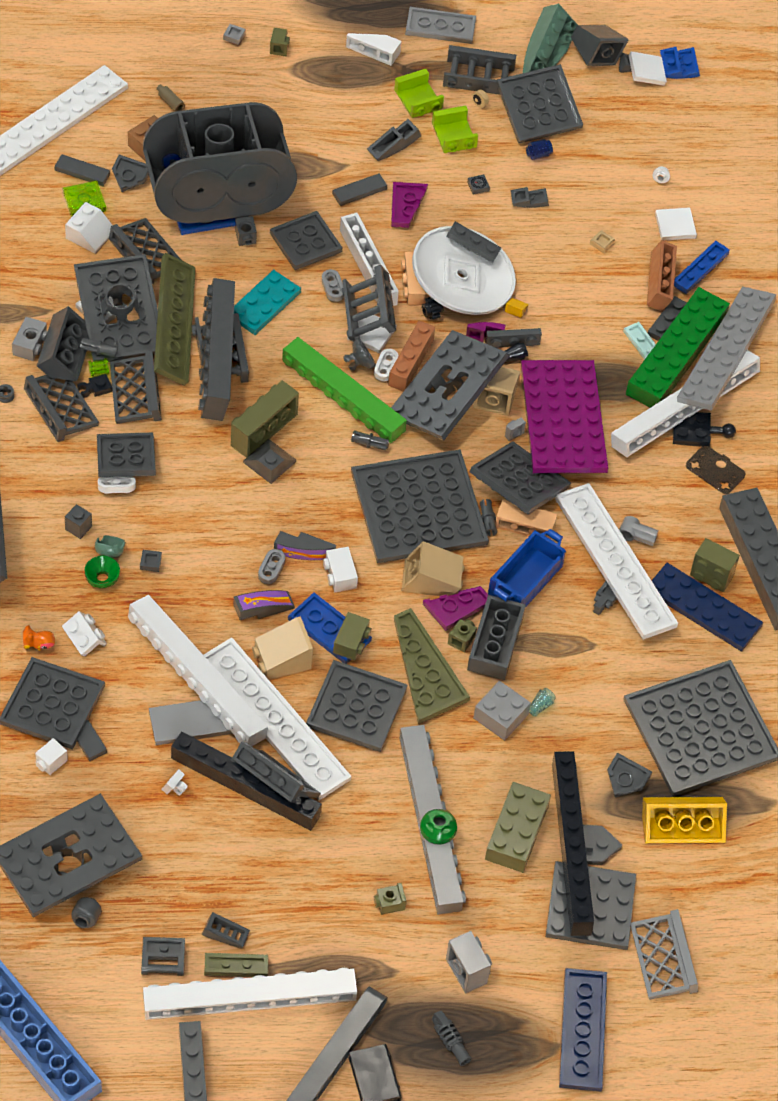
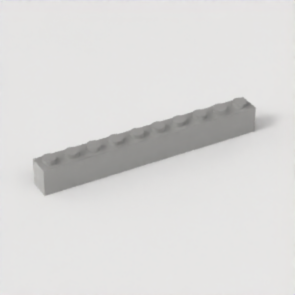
M424 725L403 727L400 729L399 739L437 915L462 911L463 903H466L465 892L460 889L462 880L461 874L456 871L458 866L457 856L452 853V849H454L453 839L446 844H433L428 842L420 831V822L428 811L433 809L446 810L445 802L440 799V796H442L441 784H437L436 781L438 770L436 766L433 767L432 763L434 761L433 749H429L430 734L425 731ZM437 817L433 820L434 823L438 826H442L446 823L445 820L441 817Z

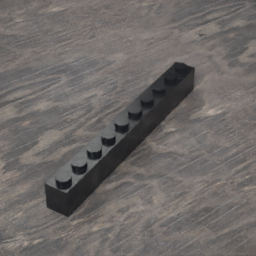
M574 751L554 752L552 772L571 936H591L594 926V915Z

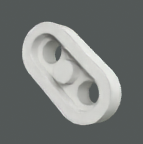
M385 349L381 352L374 369V376L377 380H389V372L399 356L395 350Z
M133 476L100 477L98 479V490L105 494L130 493L136 488V480Z

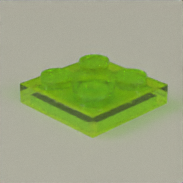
M97 181L63 187V194L71 217L85 202L99 208L102 212H106V205Z

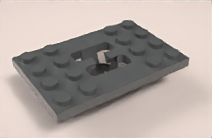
M146 254L74 264L88 339L96 342L102 341L104 344L118 347L115 358L102 354L96 355L95 352H91L93 364L145 356V351L151 350L153 355H155L158 309ZM123 294L131 297L132 301L128 306L123 308L115 307L123 305ZM109 297H112L114 307L111 303H109ZM135 308L139 319L129 321L127 315ZM108 311L116 315L117 323L107 324L104 317Z
M452 330L391 408L407 420V425L445 440L506 362L509 355L503 350ZM450 369L452 371L447 376L450 381L446 382L441 375L445 370ZM467 376L468 378L463 382L461 377ZM432 387L436 390L434 393H429ZM457 389L458 391L452 399L447 400L448 395Z
M101 793L0 845V867L33 918L142 860V854ZM75 834L80 841L67 846L65 838ZM51 846L53 855L48 857L42 850ZM73 853V857L81 862L80 867L68 873L58 871V863L64 860V856H72ZM84 853H88L92 860L84 864Z

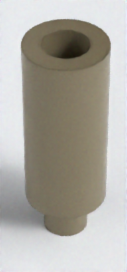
M161 84L157 86L158 95L174 111H182L184 109L185 103L167 86L163 87Z

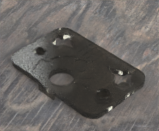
M702 446L686 462V468L723 494H729L746 475L743 469L730 461V458L724 454L722 456L709 446ZM724 461L726 467L720 468L716 465V462ZM691 462H698L700 468H692ZM726 482L729 483V485H728L729 489H728V488H724V489L721 488V487H722V484H721V483H724V484H725Z

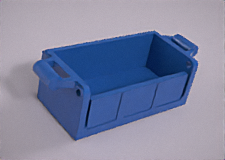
M552 529L541 534L534 530L490 578L488 595L499 597L505 602L510 600L526 604L527 607L563 567L566 550L560 546L563 536ZM546 535L549 536L550 538L554 539V540L557 541L558 543H555L554 541H552L551 539H549L548 537H546Z

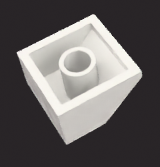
M85 202L65 224L66 239L96 254L109 239L110 228L113 225L99 208Z

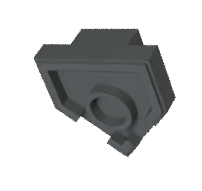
M120 154L112 168L121 192L144 184L149 175L145 163Z
M619 753L616 754L607 769L615 797L642 791L652 775V771Z
M583 825L587 864L602 865L609 857L622 848V844L603 826Z

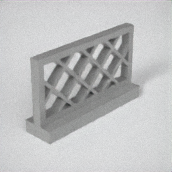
M672 910L668 915L631 922V931L649 1000L688 991L690 994L697 993L698 983L679 910ZM668 922L669 927L665 933L656 929L659 923ZM644 926L649 931L645 937L637 934L636 928ZM652 932L662 936L658 944L648 940ZM665 939L671 941L674 945L670 952L660 947ZM645 943L654 948L649 956L641 952ZM657 950L667 955L662 963L653 959ZM670 957L678 961V966L675 970L665 966ZM649 962L659 966L654 975L646 971ZM662 969L671 973L667 982L657 977ZM676 976L683 980L684 986L674 987L670 983ZM654 981L664 985L661 991L652 993L651 985Z

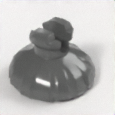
M356 338L353 342V353L343 356L345 362L354 360L349 365L352 371L359 364L366 368H374L376 366L373 357L360 338Z

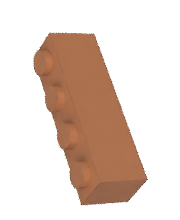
M661 240L651 251L647 306L662 312L673 300L677 246Z
M420 320L417 322L389 372L388 386L403 392L405 391L434 341L435 326Z

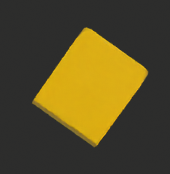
M511 298L506 303L505 312L522 318L529 304Z

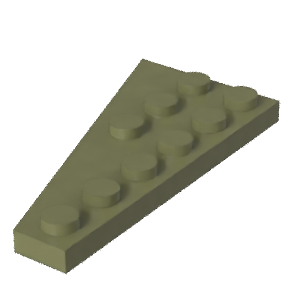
M410 608L394 615V623L418 724L470 700L469 694L413 610Z

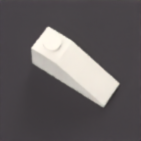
M348 33L346 48L392 66L401 52V41L388 35Z

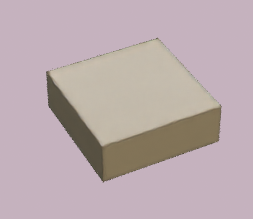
M602 230L590 240V245L603 253L615 243V239Z

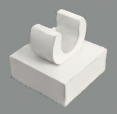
M178 769L161 790L168 794L173 789L180 796L188 787L183 781H180L185 774Z

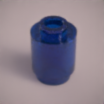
M543 139L530 142L528 147H526V154L532 160L547 157L553 153V146L550 140Z
M166 154L162 159V166L166 169L170 166L171 159H174L176 162L181 160V158L177 154Z

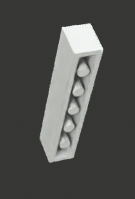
M358 213L341 217L340 232L364 279L373 278L375 275L374 267L380 264L388 272ZM389 274L393 306H395L398 302L399 291ZM376 284L369 287L371 292H375V289H377Z

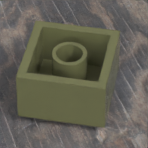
M705 538L695 554L690 576L710 585L716 590L724 592L734 577L740 555Z

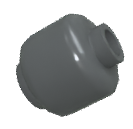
M84 897L77 901L72 910L71 917L76 926L83 929L92 928L97 923L102 909L95 899Z

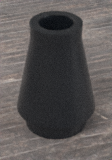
M518 342L505 350L509 355L506 362L524 360L528 356L524 343Z

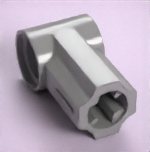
M626 516L619 529L626 541L634 539L651 546L654 545L659 530L640 524L639 520L633 516Z

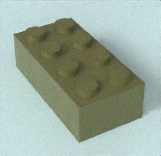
M283 380L277 385H273L267 394L260 396L253 406H249L240 417H236L232 421L231 447L246 458L265 441L273 437L298 415L299 392Z
M512 782L488 844L485 860L524 873L547 812L551 794Z

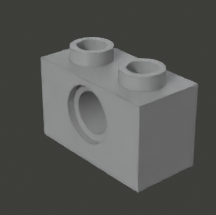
M25 317L12 342L13 355L34 361L36 355H39L42 350V343L45 341L48 332L47 323Z

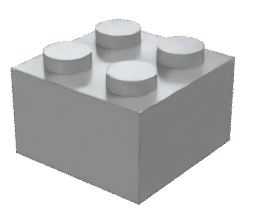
M498 681L475 706L473 719L505 741L529 715L531 702L501 681Z
M472 931L449 940L446 961L465 993L488 983L492 965L489 955L484 954L479 938L475 937Z

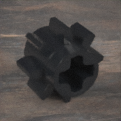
M431 297L425 298L426 303L422 304L424 316H429L430 319L441 317L440 312L444 311L443 305Z

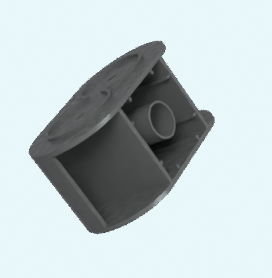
M249 102L171 112L161 116L152 123L143 139V153L156 204L165 216L177 222L211 223L214 220L265 214L285 203L294 192L297 184V172L291 160L282 121L274 109L262 103Z

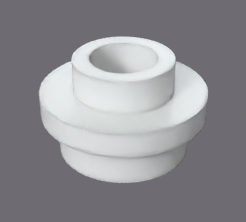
M660 166L653 171V179L656 182H668L670 172L666 167Z

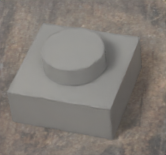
M229 24L223 35V40L239 45L246 29Z
M522 417L512 420L506 425L505 437L508 441L524 434L526 422Z

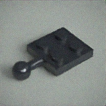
M697 412L673 427V444L710 447V434H722L726 438H732L736 434V428L730 423L725 424L723 427L711 426V413Z

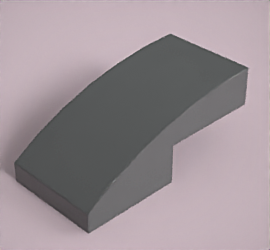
M528 187L510 190L513 206L525 208L549 206L546 188L528 191Z

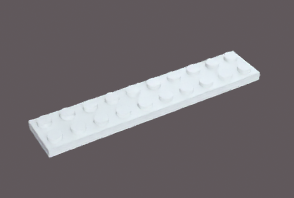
M104 65L0 135V176L127 90L128 83Z
M588 483L559 493L555 497L556 502L642 639L644 640L677 628L678 622L591 485Z
M232 637L204 654L207 660L268 726L266 735L268 742L298 777L321 793L317 798L318 800L326 797L351 780V775Z

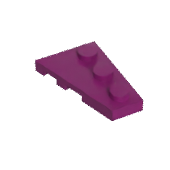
M393 182L391 227L409 228L428 189V184Z
M479 586L459 591L458 594L450 596L445 594L437 599L423 600V605L443 629L447 631L454 627L460 619L464 621L484 609L488 594Z

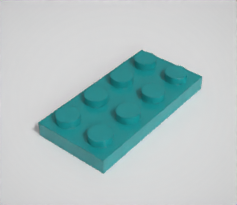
M273 269L234 305V314H239L240 325L256 335L301 293V287Z

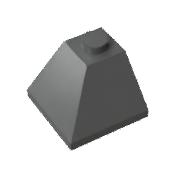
M268 439L243 460V463L272 484L296 463V459Z

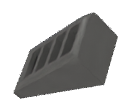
M212 912L202 935L242 949L250 930ZM213 924L217 925L216 929L212 928ZM221 927L225 928L223 933L220 932ZM229 930H233L231 937L228 936ZM237 932L241 933L239 940L235 939Z

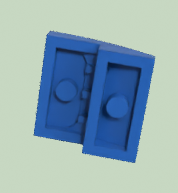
M677 47L660 50L666 78L684 79L700 76L694 47L677 51Z

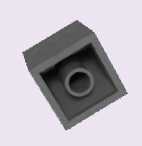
M577 25L571 36L587 66L616 65L629 41L627 37L607 25Z

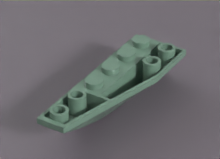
M559 3L543 8L527 47L523 73L555 66L567 52L572 41L571 36L578 24Z

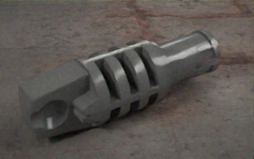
M442 1010L434 1013L432 1021L435 1024L434 1029L440 1036L446 1049L453 1052L460 1066L468 1064L472 1057L465 1049L463 1038L456 1027H454L453 1022L450 1019L448 1020Z

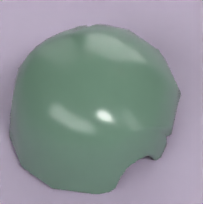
M105 535L101 541H99V538L96 539L94 548L100 556L118 558L123 553L126 542L121 538Z

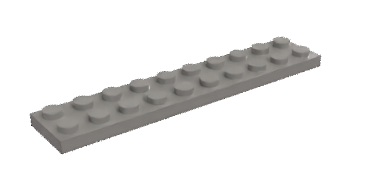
M747 287L741 288L678 394L677 402L713 410L775 303L776 294Z

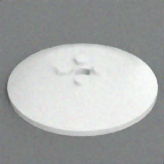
M452 226L433 229L421 237L413 252L412 266L419 284L435 301L453 311L469 315H483L495 312L509 301L515 289L516 278L513 265L502 249L494 262L491 263L446 237ZM472 230L473 232L479 234L480 236H482V237L486 238L487 240H489V241L493 242L494 244H496L494 241H492L490 238L486 237L485 235H483V234H481V233H479V232H477V231Z

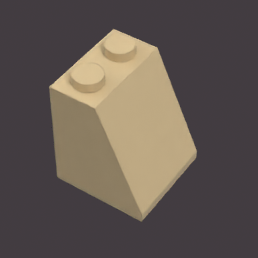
M501 367L474 401L473 408L509 416L519 383L520 371Z
M423 541L405 559L401 591L435 596L454 595L457 591L461 590L463 581H461L464 571L463 556Z
M301 616L255 638V646L252 647L253 655L255 658H258L260 662L258 667L268 680L312 669L313 647Z

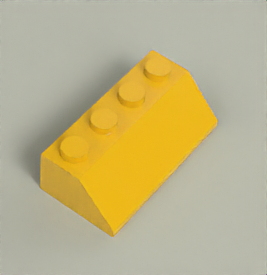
M723 797L643 798L642 819L645 843H726L727 803Z

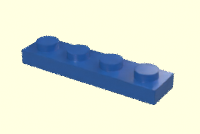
M718 241L713 242L674 279V287L687 294L729 255L730 249Z

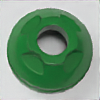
M104 555L96 556L85 565L86 580L94 587L107 588L114 585L119 579V564L111 557ZM106 574L108 579L100 581L97 579V576Z
M433 809L423 816L420 822V831L428 842L438 845L446 844L455 837L457 822L450 812L443 809ZM437 817H441L445 820L446 823L442 826H438L434 823L433 820Z

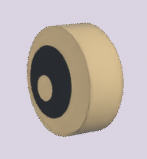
M478 90L473 93V101L478 107L483 108L488 105L489 97L485 91Z

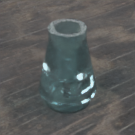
M548 688L540 689L530 705L529 713L536 717L540 712L554 704L556 697L553 692Z

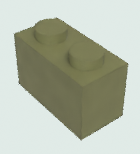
M348 612L334 641L333 653L356 660L357 655H361L365 646V643H363L364 639H368L372 630L369 627L370 619Z

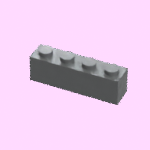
M201 1021L179 1022L184 1101H207Z

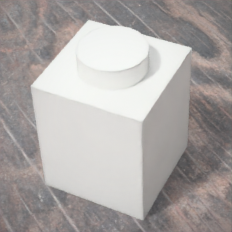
M54 738L35 753L36 766L42 772L45 771L49 775L68 761L67 750Z

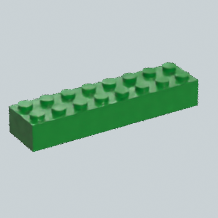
M698 287L628 381L625 395L649 408L667 398L716 332L728 312L730 303Z

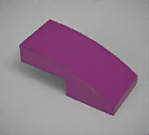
M494 322L471 323L467 326L466 336L483 342L487 331L505 330L506 325Z

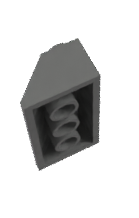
M69 306L53 314L37 367L51 378L77 381L87 350L80 348V343L83 338L88 339L84 319Z

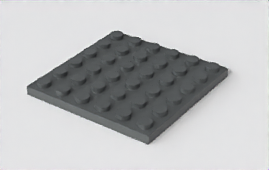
M461 449L351 467V474L377 563L406 559L423 541L447 551L488 545V536Z
M731 660L624 695L623 700L672 797L778 761V747Z

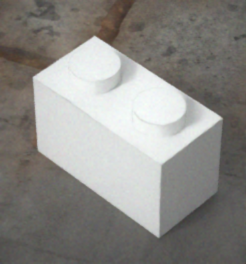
M349 547L326 550L323 566L329 572L327 575L329 586H333L334 593L357 589L358 577Z

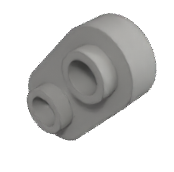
M332 269L324 271L322 273V285L327 298L333 302L341 301L344 296L342 293L343 283L339 273Z
M272 549L266 554L258 571V578L262 583L272 584L277 580L285 564V554L283 551Z

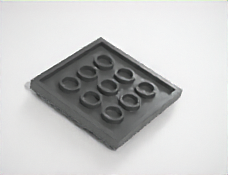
M561 64L497 79L496 84L518 144L583 127V122Z
M514 441L476 463L470 469V473L478 480L487 484L492 490L498 492L507 501H510L527 514H530L555 498L559 493L567 490L571 484L570 481L558 473H533L531 454Z
M31 657L0 716V725L47 741L54 738L61 746L73 749L105 687V682Z
M333 660L306 724L310 729L381 752L408 685Z
M555 861L545 937L628 950L636 874L588 866L594 915L592 935L571 936L563 862Z

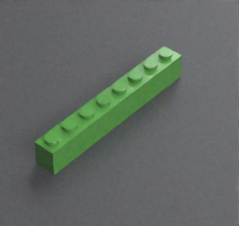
M297 337L283 348L282 360L287 366L292 367L300 376L309 380L314 387H318L327 397H331L341 408L349 411L354 418L362 421L367 428L375 431L380 438L389 440L391 444L406 431L407 420L302 339Z

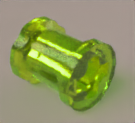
M107 358L96 362L88 361L90 377L102 373L109 374Z

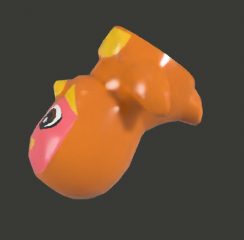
M27 625L23 630L24 649H30V647H35L38 651L50 649L55 644V636L50 631L35 632L30 628V625Z

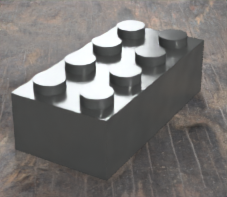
M488 595L469 656L468 671L505 680L524 618L526 604L510 600L505 602L499 597Z

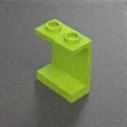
M427 69L395 78L394 90L411 118L443 109L444 96H436L428 83L429 72Z
M466 105L433 111L432 125L444 153L477 147L478 134H472L467 121L468 109Z

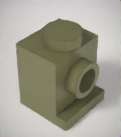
M273 29L270 41V54L287 57V47H289L290 37H287V29Z
M460 619L449 633L448 645L465 653L476 636L477 627H475V624L471 620L463 621Z
M397 883L396 886L377 889L374 903L375 907L380 909L381 915L405 910L406 897L402 883Z

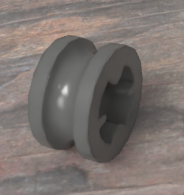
M8 384L1 385L0 402H11L14 399L13 387Z

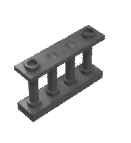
M449 45L447 62H452L450 73L444 72L443 87L470 91L483 90L486 93L500 95L496 84L497 80L491 79L492 68L502 70L501 78L508 77L509 71L515 70L517 55ZM458 64L469 65L467 75L457 74ZM475 66L485 67L484 78L474 77Z
M381 264L374 267L375 275L373 278L352 286L346 279L342 280V293L345 299L348 325L347 336L350 341L354 342L356 338H360V335L380 327H385L389 333L396 331L390 277ZM375 284L377 285L375 292L355 299V292ZM378 298L379 303H377V306L357 313V306ZM380 312L379 320L359 328L358 321Z
M235 313L232 344L235 350L232 352V360L237 361L238 365L231 368V375L236 374L240 376L241 383L248 382L249 370L239 314ZM195 317V325L191 326L192 335L196 336L201 362V356L204 354V351L201 350L203 326H200L199 318ZM201 365V368H199V377L201 369H203V365Z

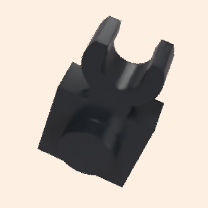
M102 374L89 378V383L82 382L77 384V389L79 391L85 390L81 391L83 398L88 397L91 393L96 397L112 392V385L107 375Z

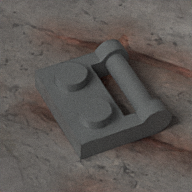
M143 937L141 975H148V973H177V976H184L185 938ZM148 960L178 961V965L148 964Z

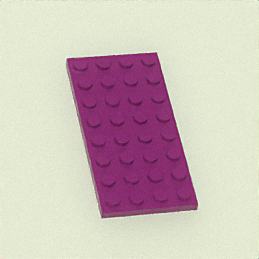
M521 360L533 473H608L594 360Z

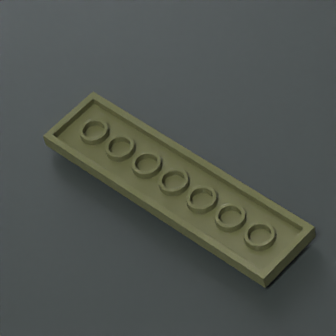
M165 253L161 260L154 372L185 386L189 382L195 267Z

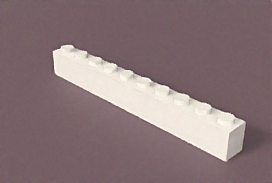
M747 350L721 396L759 373L760 357ZM679 389L620 428L614 430L611 433L612 448L628 457L683 422L688 416L694 415L703 408L677 402V396L681 391Z
M149 595L131 603L128 613L130 622L135 624L140 629L141 634L149 639L152 646L163 655L165 661L175 668L179 676L183 677L189 688L199 695L200 700L210 707L212 713L218 716L225 728L235 735L236 740L239 743L243 741L253 746L266 739L268 726L159 605Z
M339 968L333 971L322 969L311 973L300 971L288 975L278 973L274 976L266 977L257 975L253 978L235 977L232 980L214 979L210 982L192 981L188 984L171 983L166 986L149 985L148 987H143L145 1020L356 1001L357 997L354 969Z

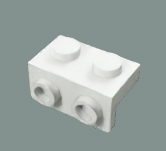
M78 611L62 627L79 653L85 657L99 644L105 646L107 643L104 640V633L94 625L95 620L90 614Z

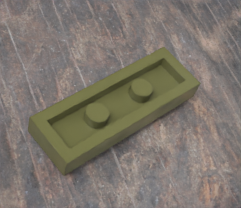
M205 953L204 976H268V955Z

